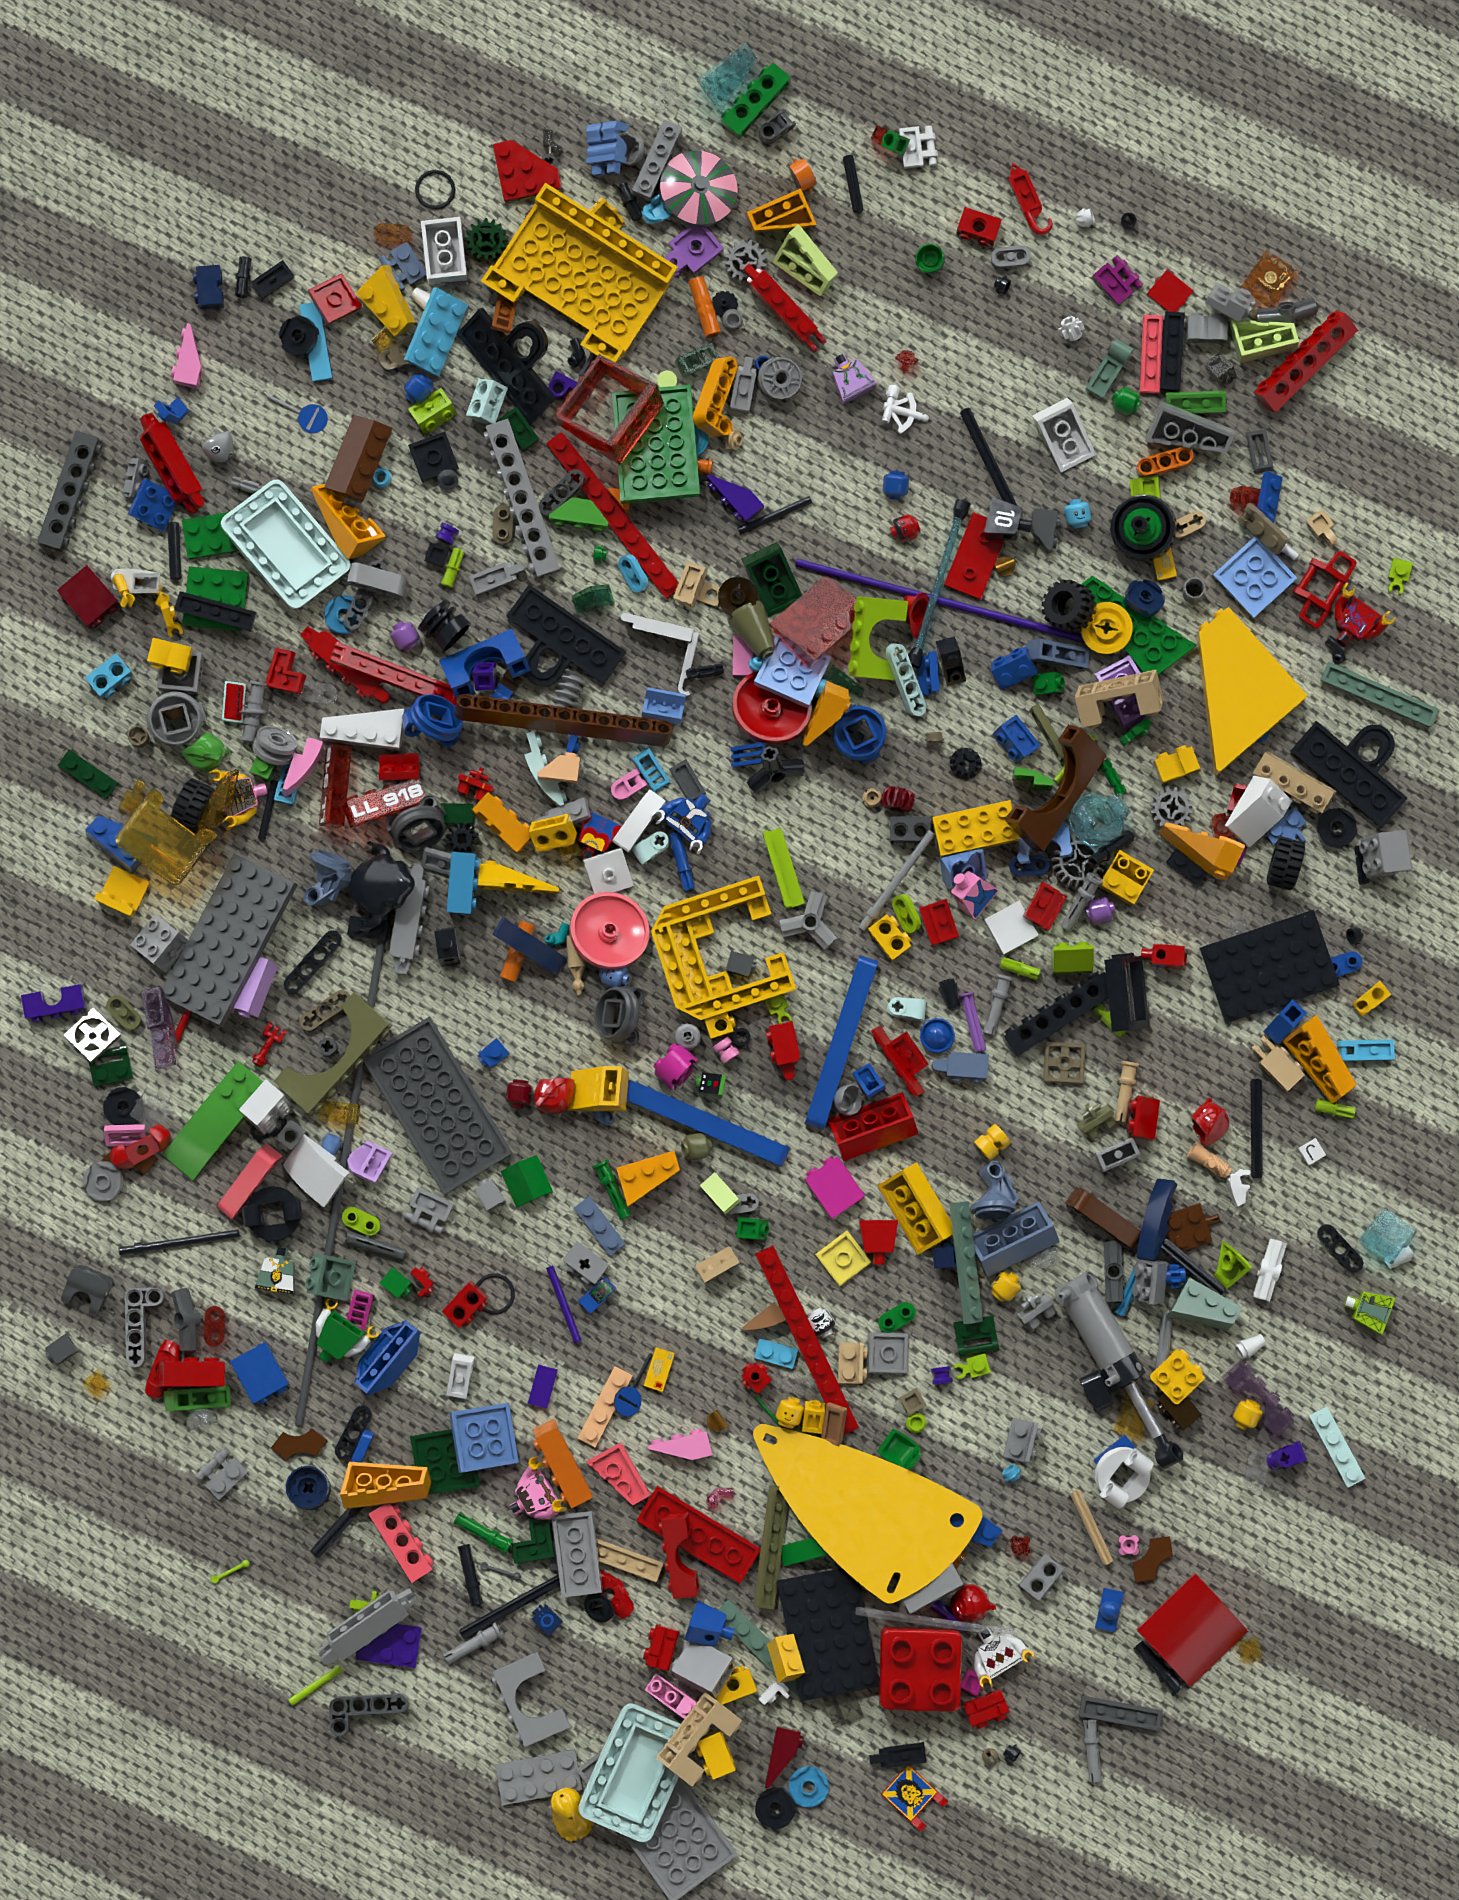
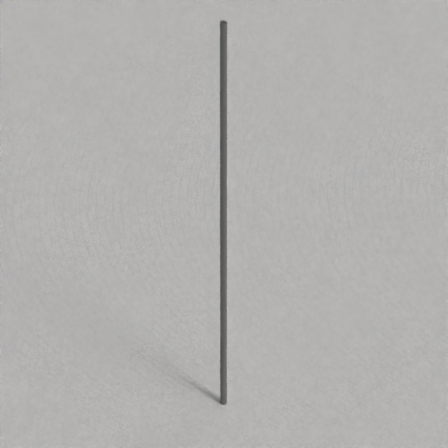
M391 911L384 917L383 920L389 921ZM378 940L367 1000L373 1008L375 1007L386 943L383 940ZM364 1062L355 1070L339 1165L346 1170ZM344 1182L333 1199L324 1255L332 1256ZM318 1295L295 1420L296 1425L302 1426L318 1340L316 1336V1321L323 1310L325 1297Z

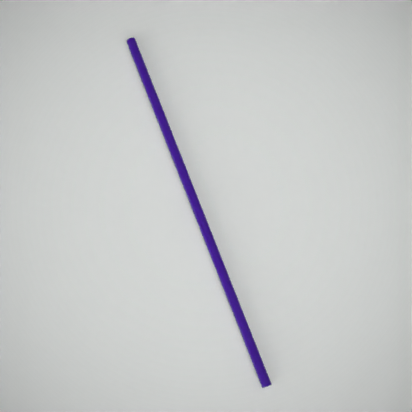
M797 559L795 565L803 569L905 596H916L921 593V591ZM926 593L931 603L1085 643L1082 635L1078 633L1065 632L1056 627Z

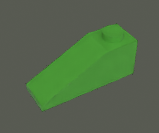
M230 1386L164 1391L165 1412L231 1406Z

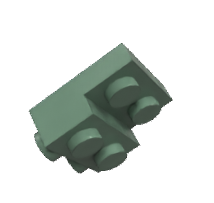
M315 1253L309 1263L311 1268L310 1277L305 1282L307 1293L348 1301L356 1262Z

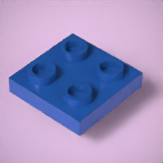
M143 478L128 515L140 523L143 521L147 523V526L164 532L177 502L173 501L167 489Z

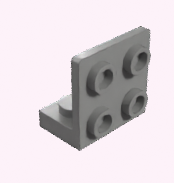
M154 914L130 945L163 972L167 973L179 958L189 940Z
M1012 1417L1003 1457L1029 1463L1030 1459L1033 1460L1036 1448H1033L1034 1440L1039 1439L1041 1428H1038L1039 1423Z

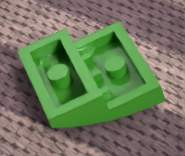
M1014 767L1012 780L1032 781L1031 789L1052 790L1054 781L1047 776L1030 769Z

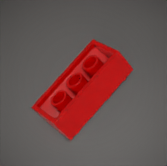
M903 1092L863 1106L857 1114L851 1116L841 1114L827 1119L843 1161L919 1134L913 1114Z

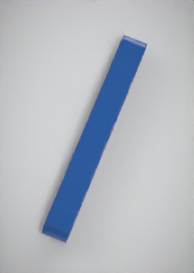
M859 955L805 1120L806 1125L824 1130L877 968L878 961Z
M630 1079L628 1081L627 1100L783 1167L790 1151L789 1147Z

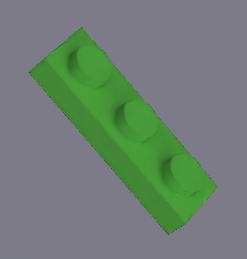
M1226 392L1166 393V403L1190 413L1226 412Z

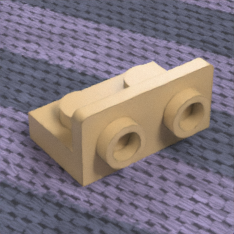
M728 1246L698 1263L695 1267L704 1283L738 1265L740 1262L731 1247Z
M839 1342L838 1383L863 1384V1380H867V1368H863V1359L867 1360V1347H864V1343Z

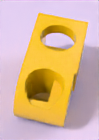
M1378 981L1352 1003V1006L1362 1017L1388 998L1391 993L1381 981Z

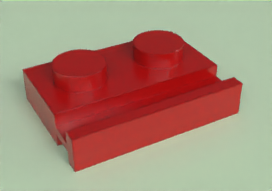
M1043 881L1038 886L1023 917L1048 931L1067 896Z
M947 899L919 907L931 946L959 937Z

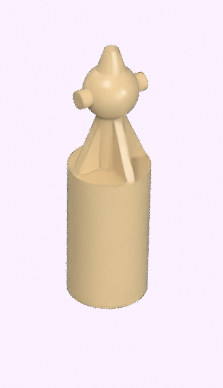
M569 935L566 936L568 968H570L575 979L572 987L576 991L577 996H579L584 988L581 978L586 967V961L575 950Z

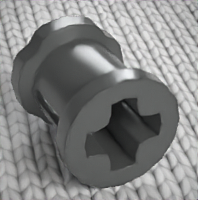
M328 1037L319 1042L318 1049L324 1056L331 1057L336 1054L338 1045L333 1039ZM330 1042V1045L333 1046V1049H329V1051L326 1052V1050L323 1048V1045H327V1043Z

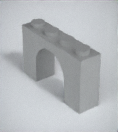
M539 1651L494 1670V1675L491 1676L495 1687H499L502 1692L499 1697L503 1706H508L510 1713L507 1715L511 1725L515 1724L518 1732L515 1733L520 1744L524 1743L525 1747L571 1726L563 1707L541 1717H531L524 1714L516 1703V1691L520 1683L546 1671Z

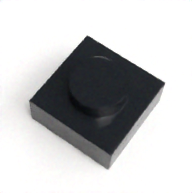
M430 542L424 561L444 568L450 550L449 547Z

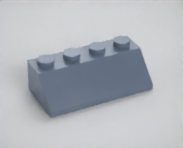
M1039 1201L973 1233L975 1254L987 1277L1060 1242L1052 1222Z

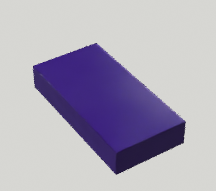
M538 1364L528 1404L548 1408L558 1369Z

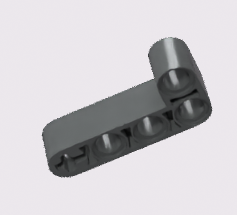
M403 1693L335 1697L329 1704L330 1730L335 1736H343L350 1727L349 1715L401 1713L409 1707L410 1700ZM388 1698H391V1702H396L398 1698H401L402 1701H405V1704L402 1708H399L398 1705H391V1709H388ZM376 1699L384 1700V1709L380 1710L375 1707ZM339 1700L344 1703L343 1711L335 1710V1701ZM355 1700H362L365 1708L361 1711L357 1710L354 1707ZM337 1721H342L345 1724L343 1732H338L335 1729Z

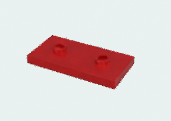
M973 512L944 586L981 600L1004 540L985 539L984 530L987 517Z

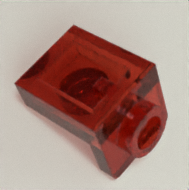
M1246 486L1231 489L1229 497L1231 502L1230 508H1245L1248 503L1254 504L1257 507L1260 489Z

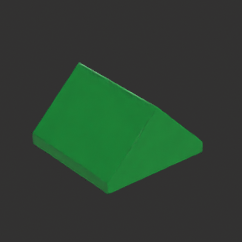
M537 1155L519 1161L500 1171L516 1208L553 1192Z

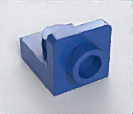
M496 1038L482 1051L478 1052L480 1055L478 1060L485 1068L489 1066L492 1069L510 1053Z

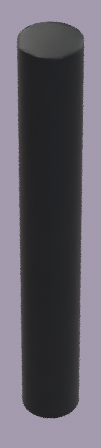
M275 780L270 782L258 835L259 839L266 840L278 781Z

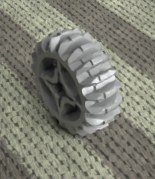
M1074 835L1071 836L1073 858L1066 862H1063V858L1060 857L1061 851L1054 850L1053 852L1058 857H1053L1052 862H1058V864L1052 866V869L1060 870L1055 874L1056 877H1059L1061 874L1064 876L1060 880L1061 883L1066 879L1069 880L1068 887L1072 885V882H1075V889H1078L1079 883H1082L1083 886L1087 879L1085 876V865L1089 863L1087 859L1090 855H1083L1078 846L1089 849L1092 854L1096 853L1100 848H1094L1097 844L1096 840L1092 844L1088 843L1090 841L1089 836H1087L1085 841H1082L1083 835H1079L1078 841H1076ZM1076 856L1085 860L1081 864V869L1080 866L1073 863L1077 859ZM1104 861L1099 866H1105L1106 862ZM1099 866L1094 868V870L1092 871V873L1097 875L1098 877L1100 876L1097 874V872L1102 874L1104 873V869L1100 868ZM1065 868H1075L1079 877L1070 875Z

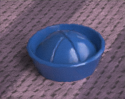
M930 1019L920 1030L921 1043L931 1052H944L954 1042V1029L944 1019Z

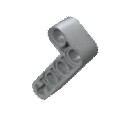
M133 1288L125 1294L126 1361L131 1367H141L146 1362V1307L160 1306L164 1303L165 1293L159 1288ZM154 1291L160 1294V1300L156 1303L152 1302L150 1298ZM134 1292H138L140 1295V1300L137 1303H133L130 1299L131 1294ZM134 1312H138L141 1317L140 1321L136 1324L131 1321V1315ZM135 1332L141 1335V1340L137 1344L131 1341V1336ZM131 1346H141V1350L137 1349V1355L141 1356V1360H138L137 1364L131 1359L132 1356H135V1350H131Z

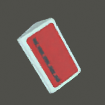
M225 681L222 711L223 722L243 723L244 714H241L240 711L244 710L246 684Z

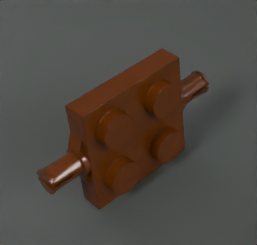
M1200 1203L1173 1211L1166 1222L1170 1228L1165 1239L1170 1240L1182 1251L1213 1242L1209 1225L1221 1222L1219 1215L1206 1217Z

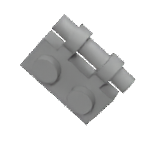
M417 1187L409 1204L416 1208L414 1214L406 1211L404 1219L410 1221V1224L414 1226L417 1224L426 1228V1231L430 1233L435 1232L440 1235L443 1227L437 1225L438 1219L446 1222L454 1203ZM422 1211L433 1216L431 1221L420 1217Z
M226 1447L220 1452L217 1451L213 1455L214 1458L207 1465L204 1464L195 1475L200 1481L206 1476L209 1477L210 1481L205 1486L218 1500L249 1472L235 1457L230 1462L225 1459L230 1454ZM219 1463L222 1464L224 1468L215 1475L212 1470Z

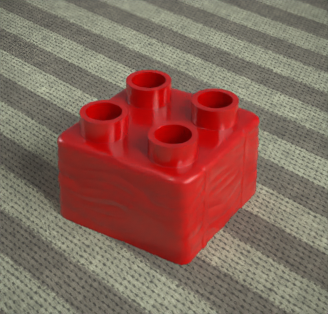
M883 1627L880 1631L879 1705L884 1709L898 1711L956 1712L961 1704L962 1637L959 1630Z

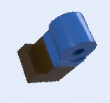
M507 669L490 697L510 700L522 684L523 679L519 676L512 678Z

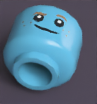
M1081 498L1070 500V505L1064 508L1066 523L1072 526L1073 529L1088 526V522L1092 518L1089 504L1082 502Z

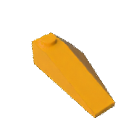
M325 484L311 488L336 545L347 559L363 556L386 538V535L372 519L364 520L358 515L360 510L357 507L352 508L344 504L345 498L325 489Z

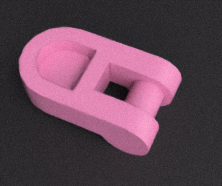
M638 768L612 784L611 793L615 799H627L648 786L646 780L641 778ZM631 779L636 783L633 787L628 783Z

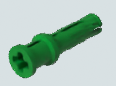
M607 1159L592 1166V1168L596 1170L600 1178L599 1183L605 1187L621 1220L632 1214L615 1182L617 1180L616 1175L612 1173L608 1165L609 1160Z
M459 1512L453 1523L484 1540L487 1546H493L502 1551L503 1555H506L514 1541L512 1538L508 1539L499 1534L498 1530L492 1531L461 1512Z

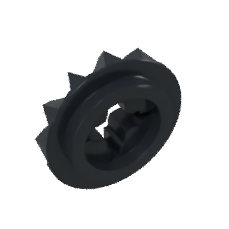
M971 748L958 749L950 758V769L960 779H971L981 769V758L978 752ZM963 755H965L967 761H974L969 764L968 771L965 769V766L957 765L963 762Z
M589 1594L584 1601L586 1613L597 1622L609 1621L614 1616L613 1612L615 1610V1607L612 1606L613 1600H608L607 1594ZM597 1605H603V1606H604L603 1609H602V1608H595Z

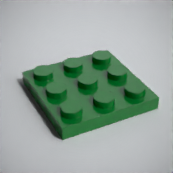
M189 566L186 593L245 609L249 573ZM183 614V626L242 631V629Z

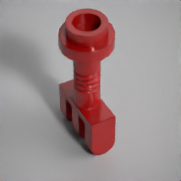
M271 1022L267 1024L263 1031V1035L268 1038L258 1055L253 1054L252 1063L261 1068L268 1062L265 1057L274 1041L281 1044L287 1033L283 1029L280 1036L276 1035L280 1029L278 1026L271 1032L270 1029L273 1026Z

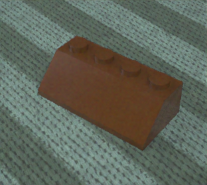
M353 415L324 488L362 503L393 428L372 419Z

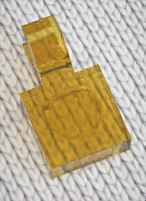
M137 779L133 791L126 790L118 808L138 816L146 799L141 794L147 783Z

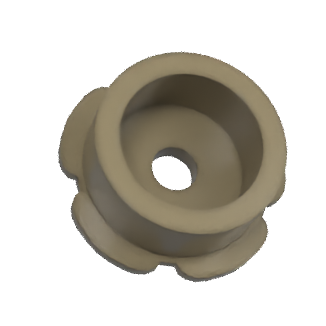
M942 732L926 733L927 738L925 741L929 742V745H941V741H944L945 738L942 737Z

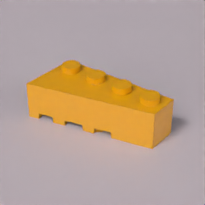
M1317 1014L1282 1040L1332 1104L1357 1085Z

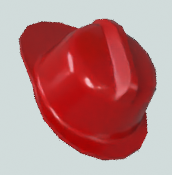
M921 592L916 596L908 595L904 597V601H908L906 621L910 624L911 633L916 639H922L926 636L930 620L929 597L925 592Z

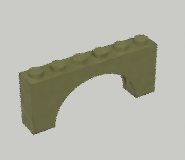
M353 992L341 1006L349 1018L351 1038L348 1048L340 1061L327 1071L314 1075L300 1074L294 1069L286 1067L274 1080L308 1114L313 1115L320 1112L324 1107L323 1103L327 1098L331 1099L336 1094V1088L341 1083L344 1084L348 1081L353 1069H358L364 1062L363 1058L367 1054L373 1053L380 1039H385L391 1032L390 1028L393 1025L356 992Z

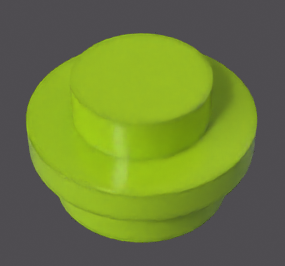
M913 1413L907 1417L906 1426L913 1433L922 1432L926 1427V1419L920 1413Z

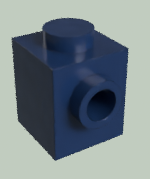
M953 1243L941 1244V1248H933L934 1269L957 1267Z

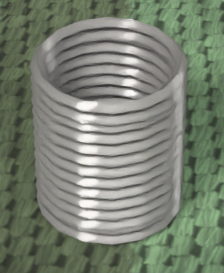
M1200 578L1188 579L1182 591L1184 599L1189 603L1201 601L1206 590L1205 584ZM1191 584L1198 585L1202 590V594L1197 597L1190 596L1186 591V587Z

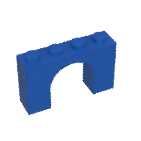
M512 629L439 660L456 700L462 694L476 695L470 682V676L476 663L488 661L503 662L506 664L512 678L531 671Z

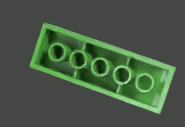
M238 1061L186 1123L163 1153V1156L194 1180L246 1119L239 1109L263 1081Z

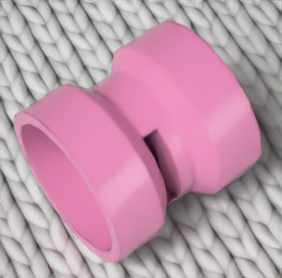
M729 1037L712 1047L721 1056L720 1060L723 1064L740 1054L737 1048L732 1046V1041Z

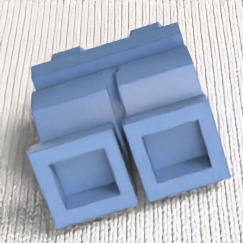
M610 121L587 125L585 133L588 136L587 143L589 147L587 149L588 158H586V164L592 165V175L597 177L605 176V166H607L608 174H620V164H626V157L624 156L627 145L619 136V133L626 132L629 124L620 121Z

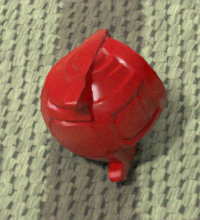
M569 1078L539 1080L534 1093L535 1105L540 1109L539 1112L541 1114L544 1112L549 1114L564 1112L572 1101L574 1080Z
M1207 1098L1206 1102L1198 1107L1190 1116L1193 1123L1192 1127L1204 1147H1208L1218 1141L1228 1131L1229 1117L1226 1110L1212 1103L1211 1098Z
M966 1584L956 1590L950 1600V1610L963 1623L980 1621L985 1618L987 1611L996 1610V1605L990 1603L985 1591L980 1586L974 1584Z

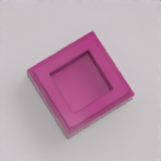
M970 1669L967 1670L961 1681V1688L977 1697L981 1686L976 1672Z

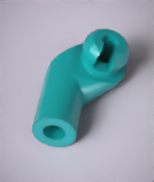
M562 922L558 932L545 936V943L552 947L564 943L569 933L570 925Z

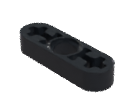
M1325 1224L1318 1228V1239L1348 1271L1358 1272L1362 1269L1364 1264L1362 1257L1333 1226ZM1323 1228L1325 1230H1331L1329 1234L1333 1239L1335 1238V1236L1339 1238L1338 1240H1335L1331 1244V1246L1328 1244V1242H1331V1240L1328 1237H1322ZM1338 1242L1343 1243L1346 1247L1343 1254L1335 1252L1334 1247ZM1349 1251H1351L1352 1254L1349 1256L1353 1260H1355L1356 1258L1359 1260L1357 1262L1358 1268H1351L1349 1266L1351 1262L1348 1260V1258H1346L1345 1261H1343L1342 1257L1346 1256L1349 1253Z
M361 1405L354 1410L335 1447V1455L339 1459L347 1460L353 1455L364 1430L372 1418V1411L369 1407ZM366 1409L368 1418H363L360 1422L364 1424L363 1428L358 1424L352 1423L353 1419L355 1421L359 1419L360 1415L357 1412ZM350 1427L358 1428L359 1436L352 1439L348 1436ZM344 1437L348 1441L355 1442L354 1446L349 1444L347 1450L350 1452L348 1455H340L339 1447H344L346 1444L343 1441Z

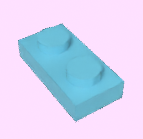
M759 1338L754 1358L793 1369L798 1349Z

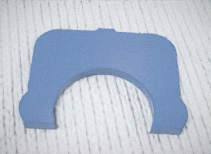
M1062 823L1050 842L1060 846L1061 858L1071 857L1073 849L1070 840V829L1066 823ZM1019 836L1017 859L1020 864L1031 863L1029 855L1032 848Z

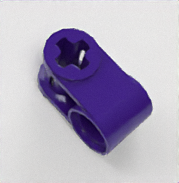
M1297 1441L1268 1454L1266 1461L1270 1469L1279 1470L1304 1462L1307 1458L1301 1442Z

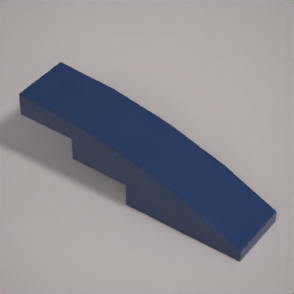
M503 917L492 934L555 975L558 974L567 959Z
M1157 1178L1143 1219L1136 1256L1138 1259L1155 1261L1170 1228L1166 1222L1173 1209L1170 1201L1177 1187V1183L1174 1180Z

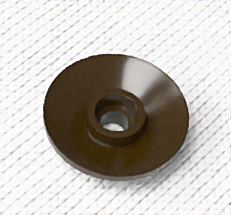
M731 577L721 585L718 592V601L721 608L730 615L745 604L751 603L752 606L756 605L758 598L755 586L744 577ZM736 592H740L742 594L741 599L736 598Z

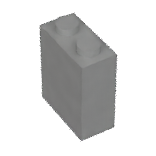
M687 1641L682 1648L680 1657L674 1660L671 1672L676 1679L703 1693L706 1692L716 1699L737 1665L731 1656L711 1646Z

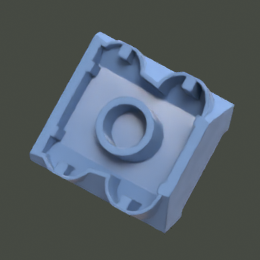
M982 848L938 858L942 880L946 888L953 889L956 885L954 877L960 873L964 875L967 871L983 880L988 878Z

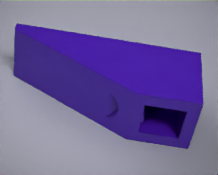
M710 474L707 476L708 487L714 493L717 491L722 496L720 498L721 502L726 507L730 506L735 511L733 515L739 522L743 520L747 524L764 509L763 503L751 490Z

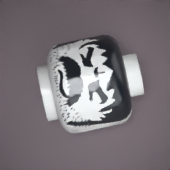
M820 1307L807 1315L816 1337L821 1335L822 1338H825L833 1333L831 1329L835 1327L836 1323L828 1309L822 1310Z

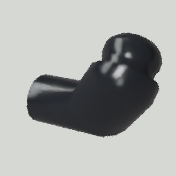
M574 338L570 341L573 353L571 357H568L567 362L570 366L577 367L581 364L585 351L580 345L579 338Z
M1330 635L1325 644L1332 649L1333 662L1341 664L1345 660V647Z

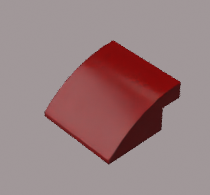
M1193 1573L1136 1628L1137 1632L1189 1687L1199 1680L1248 1632L1244 1625L1196 1573Z

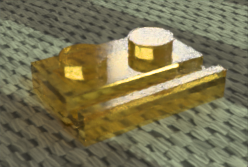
M1126 1392L1113 1430L1142 1440L1146 1426ZM1144 1398L1150 1410H1152L1154 1401Z

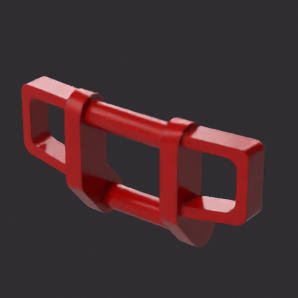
M1342 551L1335 552L1327 564L1312 558L1309 563L1310 567L1303 579L1292 592L1306 600L1298 617L1313 628H1319L1327 614L1330 613L1333 602L1343 585L1349 581V577L1357 564L1356 560ZM1339 556L1350 563L1344 575L1332 567ZM1317 569L1337 580L1325 602L1312 593L1305 591ZM1310 603L1323 611L1316 623L1305 616Z

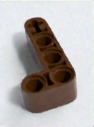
M1076 1187L1065 1202V1205L1072 1207L1075 1212L1085 1216L1131 1250L1139 1241L1141 1230L1087 1191Z

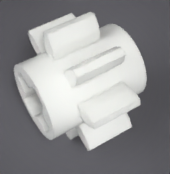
M1070 316L1062 320V327L1058 330L1065 340L1075 341L1082 336L1081 330L1085 328L1082 321H1079V318L1075 319V317Z

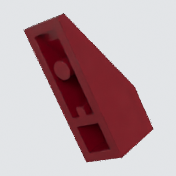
M781 1726L776 1727L765 1788L769 1789L797 1753V1749L802 1748L804 1736L800 1735V1730Z

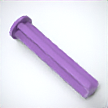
M974 992L965 993L958 997H961L974 1051L981 1052L986 1050L972 995Z

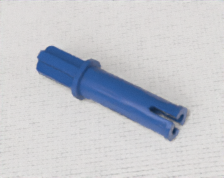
M671 833L668 836L678 868L677 874L680 875L683 890L691 891L695 888L690 872L692 868L688 864L681 833Z

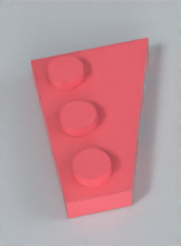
M622 1442L586 1462L632 1505L651 1495Z

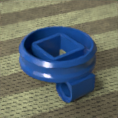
M433 694L419 696L411 709H406L402 715L403 729L406 736L416 737L422 732L430 738L439 740L440 744L444 747H451L457 743L461 737L460 730L463 727V721L456 718L454 713L455 706L450 701ZM430 714L442 717L441 721L432 719Z
M856 704L850 706L847 713L843 712L841 718L833 726L832 736L837 750L849 759L860 761L862 765L881 757L879 752L884 746L887 735L883 718L872 708L856 706ZM865 720L873 738L854 746L846 729Z

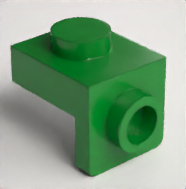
M1050 672L1032 676L1034 695L1064 693L1065 679L1061 673Z

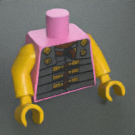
M218 769L212 770L209 774H215L216 779H211L210 782L215 783L219 780L221 782L226 774L232 771L220 772ZM232 772L220 790L228 816L222 822L228 821L230 823L226 830H231L234 826L249 822L256 814L257 808L260 807L257 797L268 794L265 783L254 786L252 779L248 778L245 774Z

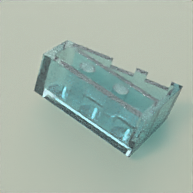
M747 43L732 52L697 80L720 113L758 59Z

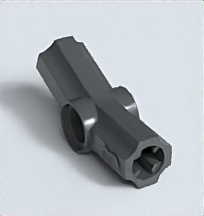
M1312 297L1295 303L1282 302L1277 307L1257 309L1258 322L1262 323L1282 322L1294 323L1296 325L1298 320L1316 315L1318 307L1315 299Z
M181 1288L171 1293L176 1310L174 1323L177 1329H179L180 1350H197V1327L200 1326L201 1315L198 1310L194 1309L189 1289Z

